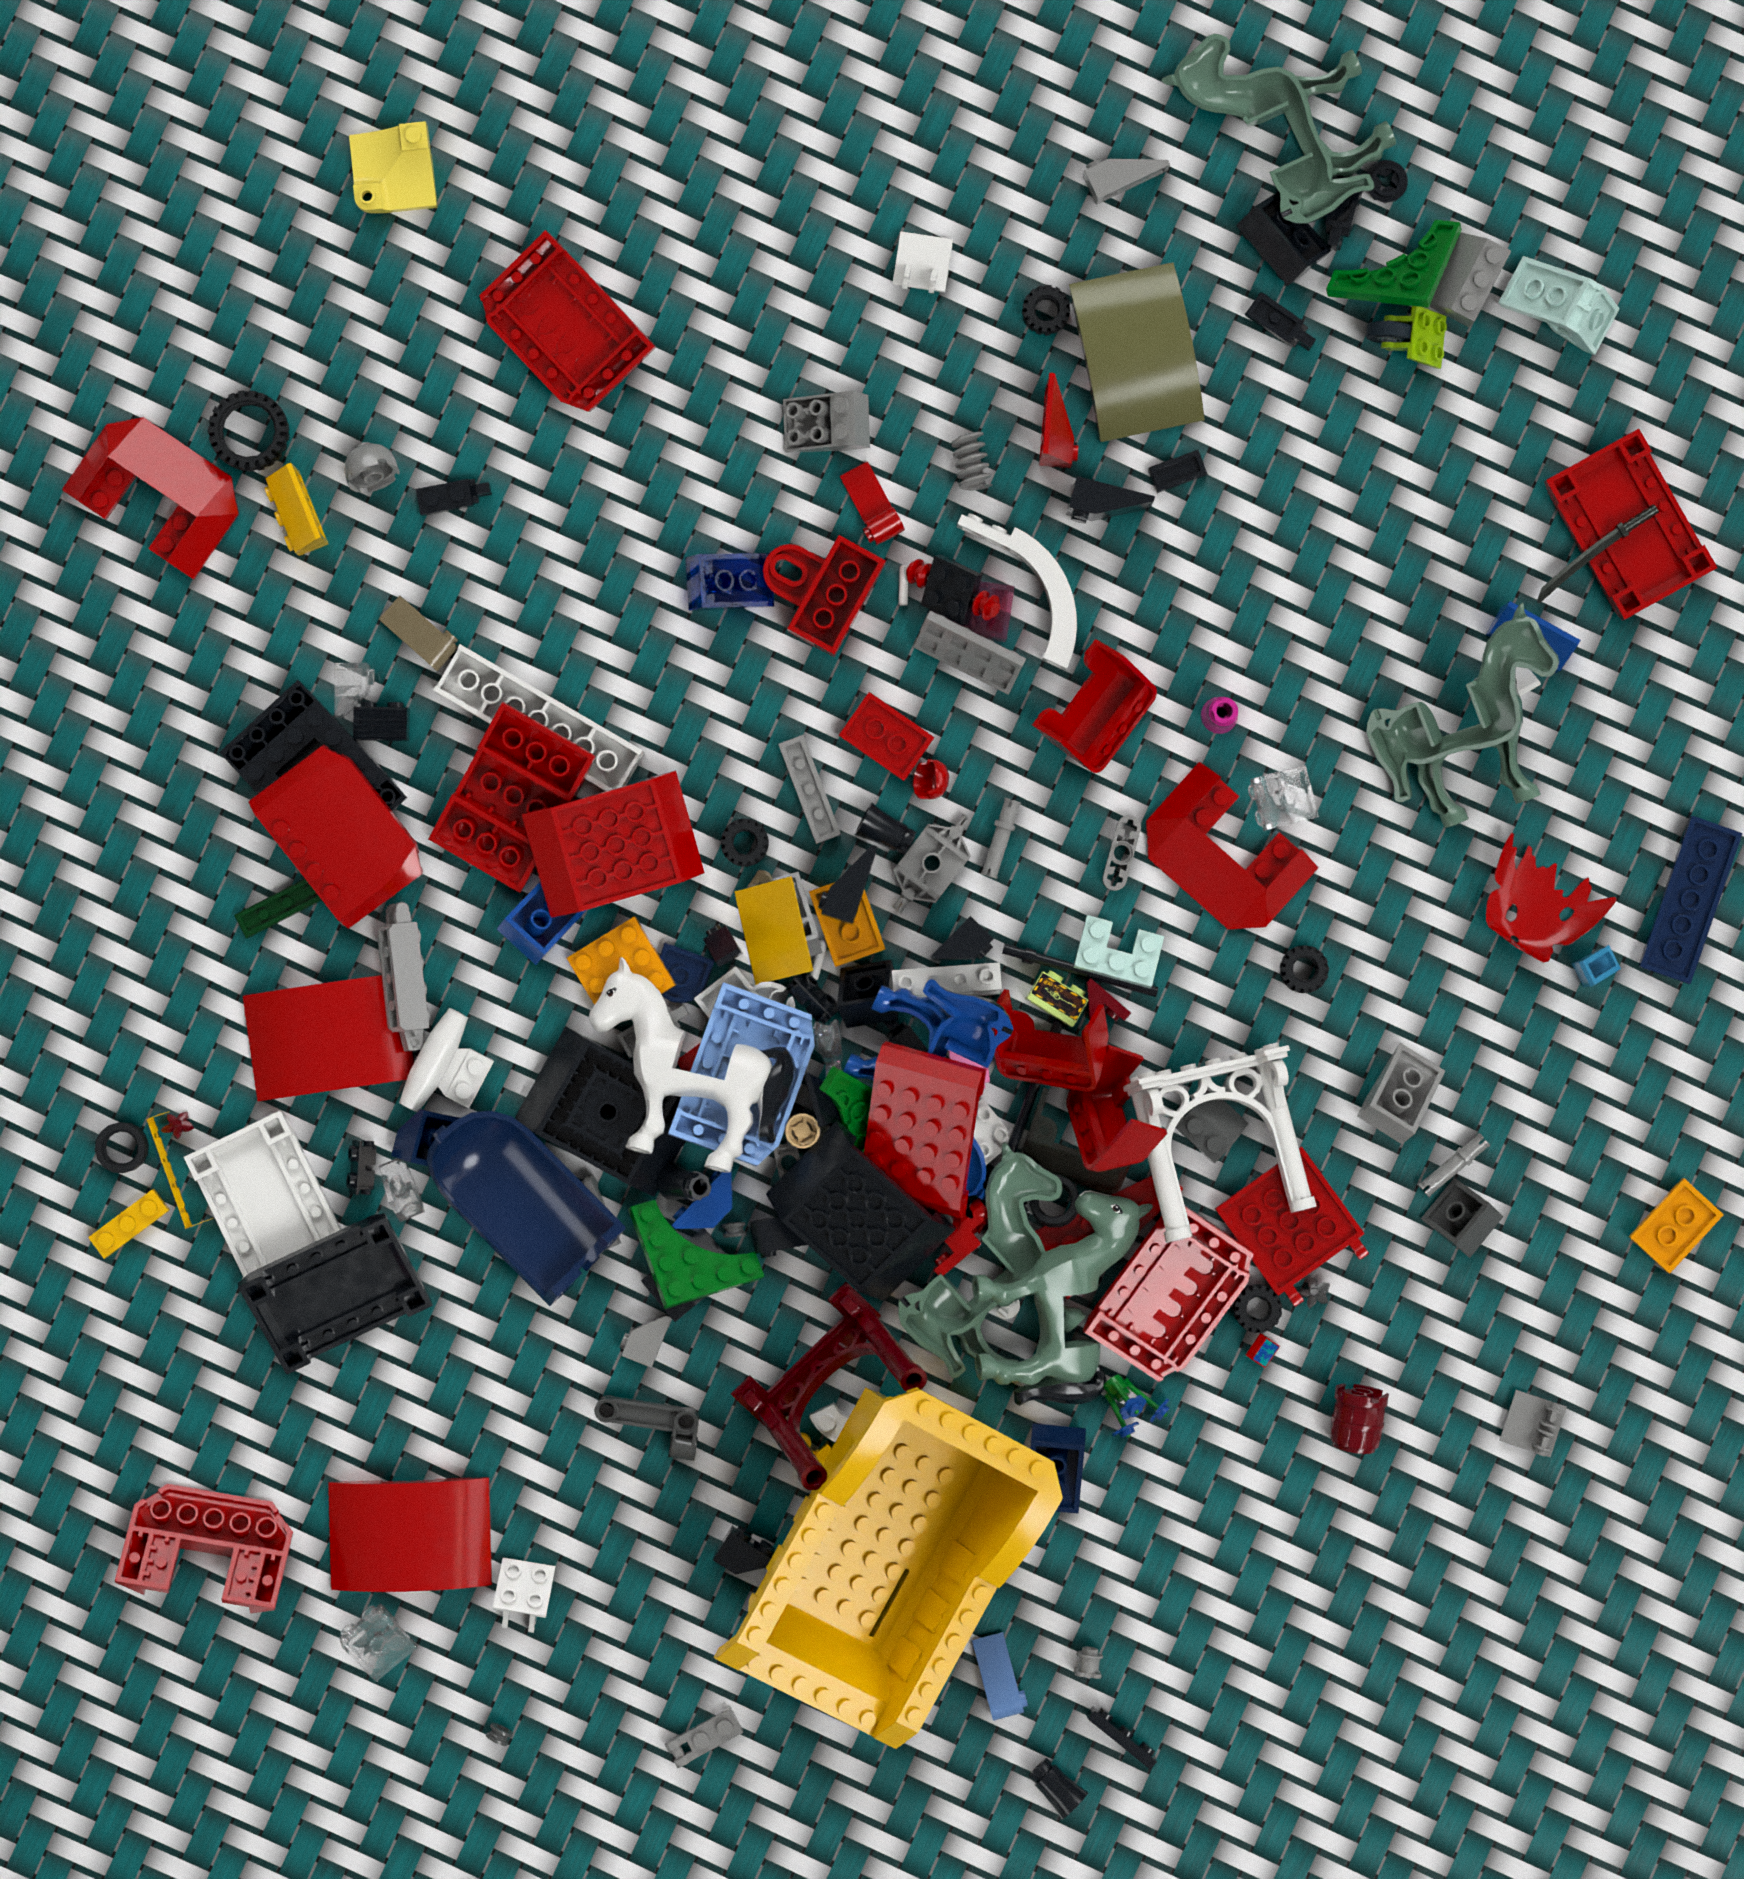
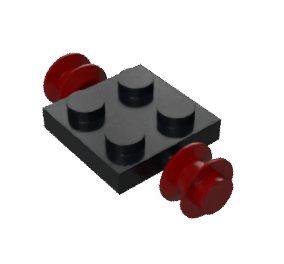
M941 554L934 555L932 564H924L922 559H917L907 567L908 583H916L918 588H925L920 605L961 625L969 624L972 612L976 616L982 614V618L987 621L995 617L1000 610L998 596L992 595L990 597L989 592L986 590L977 595L982 574Z

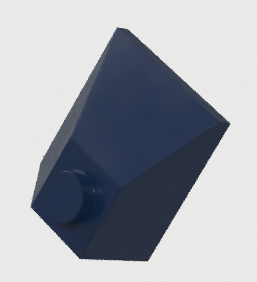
M420 1109L398 1129L391 1156L410 1163L428 1166L427 1156L429 1147L435 1140L432 1137L433 1134L441 1126L444 1125L447 1128L454 1121L460 1119V1117Z

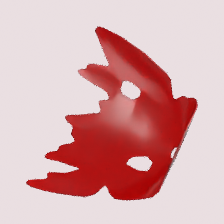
M1511 833L1505 842L1496 867L1495 881L1500 885V888L1494 890L1489 895L1486 907V922L1489 928L1521 951L1541 962H1548L1553 953L1552 946L1554 944L1566 946L1572 944L1592 929L1608 913L1617 899L1616 897H1609L1588 902L1587 900L1592 886L1589 884V878L1584 879L1571 895L1563 897L1562 889H1554L1557 864L1554 863L1549 868L1544 866L1537 868L1536 858L1532 855L1531 846L1527 847L1517 869H1515L1517 847H1513L1514 834ZM1512 904H1515L1517 906V916L1515 920L1510 922L1506 919V913ZM1570 907L1573 909L1574 913L1566 921L1560 920L1559 914L1564 908ZM1511 936H1516L1519 942L1511 939Z

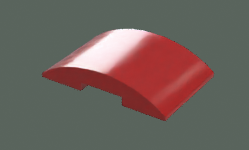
M502 702L478 745V750L456 791L451 795L428 840L521 893L536 869L521 814L574 801L596 755L507 703Z
M382 975L243 996L257 1101L407 1080L409 1071L414 1064L413 1051H404L400 1033L392 1032L388 1028Z
M489 1477L443 1478L418 1481L328 1482L331 1590L410 1592L492 1585Z

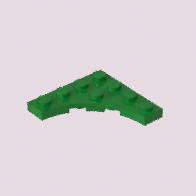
M1434 220L1429 231L1418 242L1419 247L1407 256L1402 254L1386 262V267L1369 271L1368 268L1334 270L1326 288L1327 296L1429 308L1461 233V223Z
M832 1066L819 1089L826 1093L834 1102L839 1111L842 1125L857 1137L854 1145L864 1153L872 1088L837 1067Z
M655 1200L631 1206L628 1209L664 1309L755 1282L764 1277L755 1252L728 1255L711 1252L694 1245L671 1227L659 1210Z

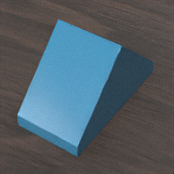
M1609 945L1571 963L1583 987L1594 986L1621 969Z

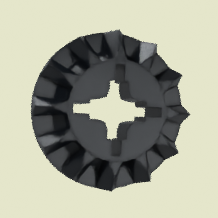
M1382 160L1372 165L1367 172L1374 182L1373 190L1367 192L1374 200L1384 204L1395 202L1407 189L1408 177L1406 171L1397 162ZM1392 173L1390 183L1393 187L1387 186L1381 191L1382 181L1379 178L1385 179Z

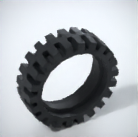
M242 390L236 394H229L228 398H223L219 401L218 407H214L213 415L209 418V440L216 454L226 464L241 471L254 472V470L260 471L265 469L264 467L272 466L275 460H279L282 457V452L287 448L290 429L285 413L273 399L263 393ZM252 405L260 407L269 413L274 422L275 433L272 443L264 452L257 456L245 457L237 455L229 449L224 441L223 428L231 412L242 406Z

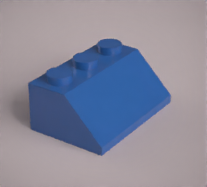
M1511 601L1503 605L1486 635L1491 637L1500 625L1512 620L1518 605ZM1524 609L1525 614L1538 623L1545 640L1558 655L1559 665L1555 673L1561 671L1581 640Z

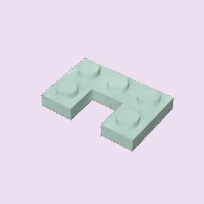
M1087 915L1073 968L1150 989L1153 984L1164 936L1139 929L1136 934L1132 954L1107 948L1113 922Z

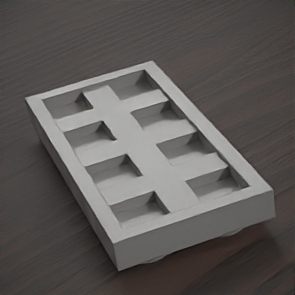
M932 611L929 612L914 645V648L1008 695L1026 658L1020 656L1015 651L1008 650L994 641L984 638L970 629L960 626Z

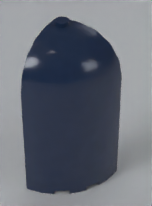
M495 1111L471 1112L454 1121L447 1128L444 1125L441 1126L432 1136L435 1140L429 1147L427 1162L430 1175L439 1192L453 1209L549 1306L554 1304L575 1284V1280L582 1274L580 1270L583 1268L585 1271H588L601 1257L600 1255L626 1229L529 1128L512 1116Z

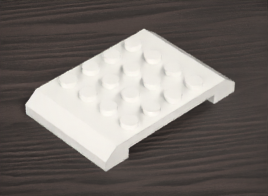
M282 1110L184 1157L194 1180L198 1182L243 1278L252 1271L341 1230L299 1140Z

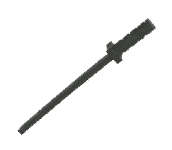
M1652 504L1641 513L1635 515L1634 518L1632 517L1623 524L1622 522L1617 524L1613 531L1588 548L1547 582L1540 590L1537 603H1541L1570 576L1621 537L1622 539L1627 537L1632 529L1659 513L1657 507Z

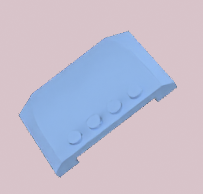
M723 982L690 1072L725 1080L731 1055L736 1044L752 1046L759 1050L785 1047L792 1055L796 1067L795 1079L789 1098L775 1121L776 1140L773 1143L759 1140L758 1104H752L750 1107L753 1115V1124L744 1136L742 1142L743 1153L735 1159L757 1167L779 1146L815 1046L812 1015ZM769 1058L773 1066L776 1061L774 1058ZM681 1096L668 1135L715 1151L727 1132L728 1117L726 1108L712 1099Z

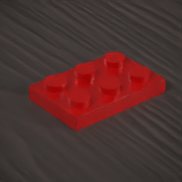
M868 692L839 734V737L902 781L906 780L935 738L870 692Z

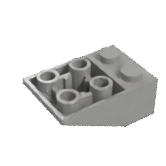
M845 391L783 399L786 453L848 451L870 448L869 401L867 394L857 391Z

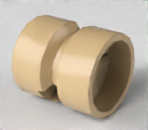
M797 1113L788 1119L784 1134L791 1145L797 1148H808L817 1142L820 1136V1127L811 1115Z

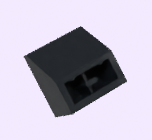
M732 1525L715 1551L713 1561L735 1575L763 1569L770 1562L775 1547L764 1540H761L759 1543L751 1537L752 1533L743 1526L739 1525L736 1528Z

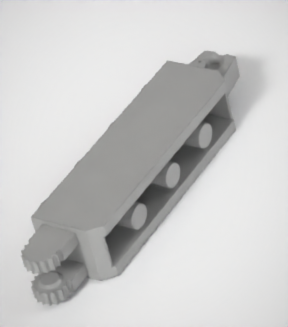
M405 902L393 903L385 909L387 925L381 926L377 931L387 1025L392 1032L400 1033L404 1051L421 1050L423 1047V1029L429 1028L430 1012L426 1004L427 985L423 978L424 959L420 951L421 933L417 922H411L409 906Z

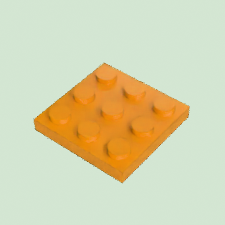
M635 916L567 957L568 962L594 1005L598 1001L608 977L618 971L620 957L626 960L632 973L647 978L661 994L676 986L675 981Z

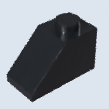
M718 924L705 932L707 937L703 940L719 967L743 954L727 926L721 928Z

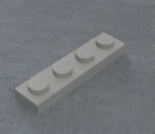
M804 735L778 744L816 844L841 835Z

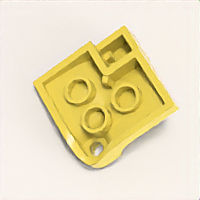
M426 121L399 124V126L384 130L349 135L354 179V199L362 211L367 213H392L438 208L433 159ZM366 193L372 194V198L369 201L363 200V196Z

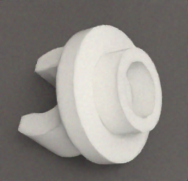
M1016 1300L1009 1306L1000 1307L997 1305L993 1309L999 1317L1010 1319L1018 1313L1020 1302Z

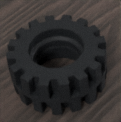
M1041 285L1036 289H1032L1023 303L1022 316L1025 324L1029 326L1032 332H1037L1036 334L1038 335L1045 334V336H1049L1052 333H1058L1060 329L1064 328L1070 316V302L1066 297L1067 295L1064 292L1062 293L1060 288H1054L1052 285ZM1042 300L1054 302L1058 311L1055 318L1050 321L1039 319L1035 313L1037 303Z
M747 818L737 819L730 823L723 831L721 837V848L725 857L731 863L742 867L759 863L766 855L769 846V839L765 829L758 822ZM743 831L752 833L756 838V847L748 854L739 853L733 844L735 836Z
M1307 945L1294 947L1282 958L1280 977H1282L1283 983L1292 991L1298 993L1314 992L1321 988L1328 978L1329 967L1327 958L1315 947ZM1300 958H1307L1315 965V974L1307 981L1299 980L1293 972L1294 964Z
M1260 1284L1248 1285L1234 1301V1316L1244 1329L1253 1333H1265V1331H1270L1279 1323V1319L1282 1316V1303L1279 1296L1271 1288ZM1255 1297L1265 1299L1269 1306L1267 1315L1260 1320L1250 1318L1246 1311L1248 1302Z

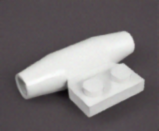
M449 1008L436 1024L409 1071L399 1101L400 1104L418 1112L436 1088L439 1087L445 1097L470 1108L494 1060L471 1048H458L468 1020L467 1016Z

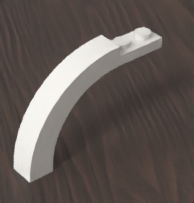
M969 513L968 516L962 514L957 528L1014 554L1039 579L1046 593L1051 613L1050 637L1042 661L1066 671L1076 641L1077 615L1073 594L1061 567L1049 551L1037 540L1018 528H1014L1010 537L1006 535L1007 530L997 525H992L991 528L982 524L983 519Z

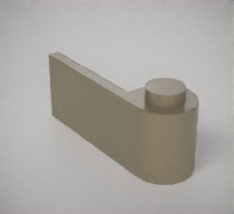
M401 596L379 618L383 624L437 672L457 651L458 647L455 645L458 641L457 638L447 630L444 633L439 631Z

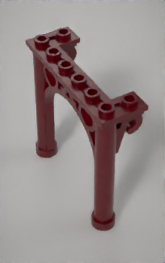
M847 1281L827 1299L843 1317L769 1390H765L749 1375L731 1393L742 1406L767 1428L798 1473L799 1481L807 1490L819 1489L827 1480V1471L800 1434V1421L809 1400L829 1376L853 1359L864 1355H877L904 1391L916 1387L922 1390L927 1383L925 1371L920 1365L915 1364L879 1320L881 1317L880 1313Z

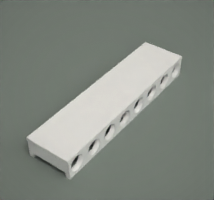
M461 644L458 646V650L437 686L434 687V692L489 724L501 703L505 702L596 755L585 780L604 791L627 785L645 754L643 750Z

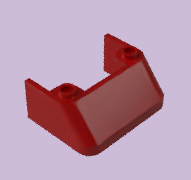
M1004 989L996 1003L1001 1005L1009 1015L1013 1024V1032L1007 1040L996 1047L995 1059L998 1071L1009 1079L1084 1092L1095 1090L1101 1078L1109 1038L1104 1005H1098L1089 1023L1083 1028L1082 1037L1036 1030L1032 1018L1027 1013L1012 1010L1009 990Z
M1107 1045L1101 1078L1095 1090L1084 1092L1070 1089L1067 1095L1066 1106L1084 1167L1088 1170L1101 1172L1141 1163L1168 1134L1166 1129L1135 1119H1130L1127 1123L1122 1105L1131 1097L1128 1096L1127 1091L1124 1092L1123 1086L1131 1083L1129 1076L1144 1060L1142 1055Z

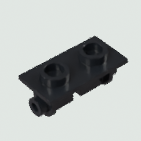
M799 974L787 986L790 989L789 993L801 1005L808 999L812 1002L806 1010L818 1023L821 1022L824 1025L839 1011L835 999L831 995L825 994L818 986L817 980L809 974Z
M352 1140V1146H349L348 1160L351 1162V1171L347 1173L346 1186L351 1194L359 1195V1189H361L360 1194L371 1195V1190H374L375 1171L365 1170L366 1165H375L377 1147L374 1146V1141H364L362 1146V1141Z

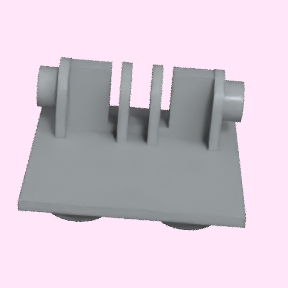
M1515 1390L1499 1441L1535 1452L1541 1456L1551 1457L1567 1406Z

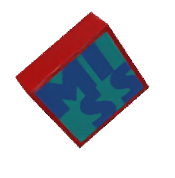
M1260 1333L1246 1353V1356L1266 1368L1280 1346Z

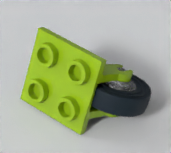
M1412 306L1411 316L1386 315L1384 316V321L1368 323L1366 338L1370 341L1381 343V348H1386L1385 350L1407 351V359L1435 369H1441L1444 357L1443 346L1447 329V316L1423 307Z

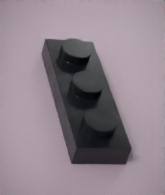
M1092 1706L1086 1713L1089 1721L1151 1770L1157 1763L1156 1757L1153 1755L1155 1750L1144 1741L1139 1744L1132 1737L1135 1734L1122 1724L1118 1727L1111 1720L1114 1717L1101 1707L1097 1710Z

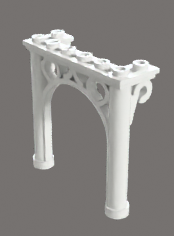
M1273 1043L1254 1050L1255 1055L1246 1057L1245 1052L1231 1055L1230 1060L1221 1062L1220 1058L1205 1061L1206 1066L1199 1068L1196 1067V1063L1180 1067L1181 1072L1171 1073V1069L1156 1072L1155 1075L1154 1071L1145 1072L1137 1077L1130 1078L1131 1083L1123 1086L1124 1092L1127 1091L1128 1096H1132L1138 1121L1162 1128L1159 1114L1170 1118L1165 1128L1168 1134L1147 1157L1166 1232H1164L1166 1243L1192 1237L1171 1153L1173 1132L1180 1119L1190 1109L1207 1101L1231 1100L1253 1109L1264 1120L1269 1129L1290 1213L1317 1207L1315 1198L1310 1193L1283 1086L1288 1084V1071L1282 1059L1288 1057L1289 1045L1279 1047V1043ZM1231 1073L1226 1080V1090L1228 1092H1225V1087L1217 1086L1211 1080V1077ZM1242 1075L1249 1076L1253 1081V1089L1247 1095L1238 1092L1234 1087L1235 1079ZM1198 1081L1197 1091L1190 1096L1183 1087L1179 1086L1180 1084ZM1207 1090L1211 1092L1209 1094L1203 1095ZM1260 1090H1262L1266 1108L1253 1099ZM1175 1092L1180 1095L1182 1103L1177 1111L1168 1110L1163 1106L1162 1097L1165 1093Z

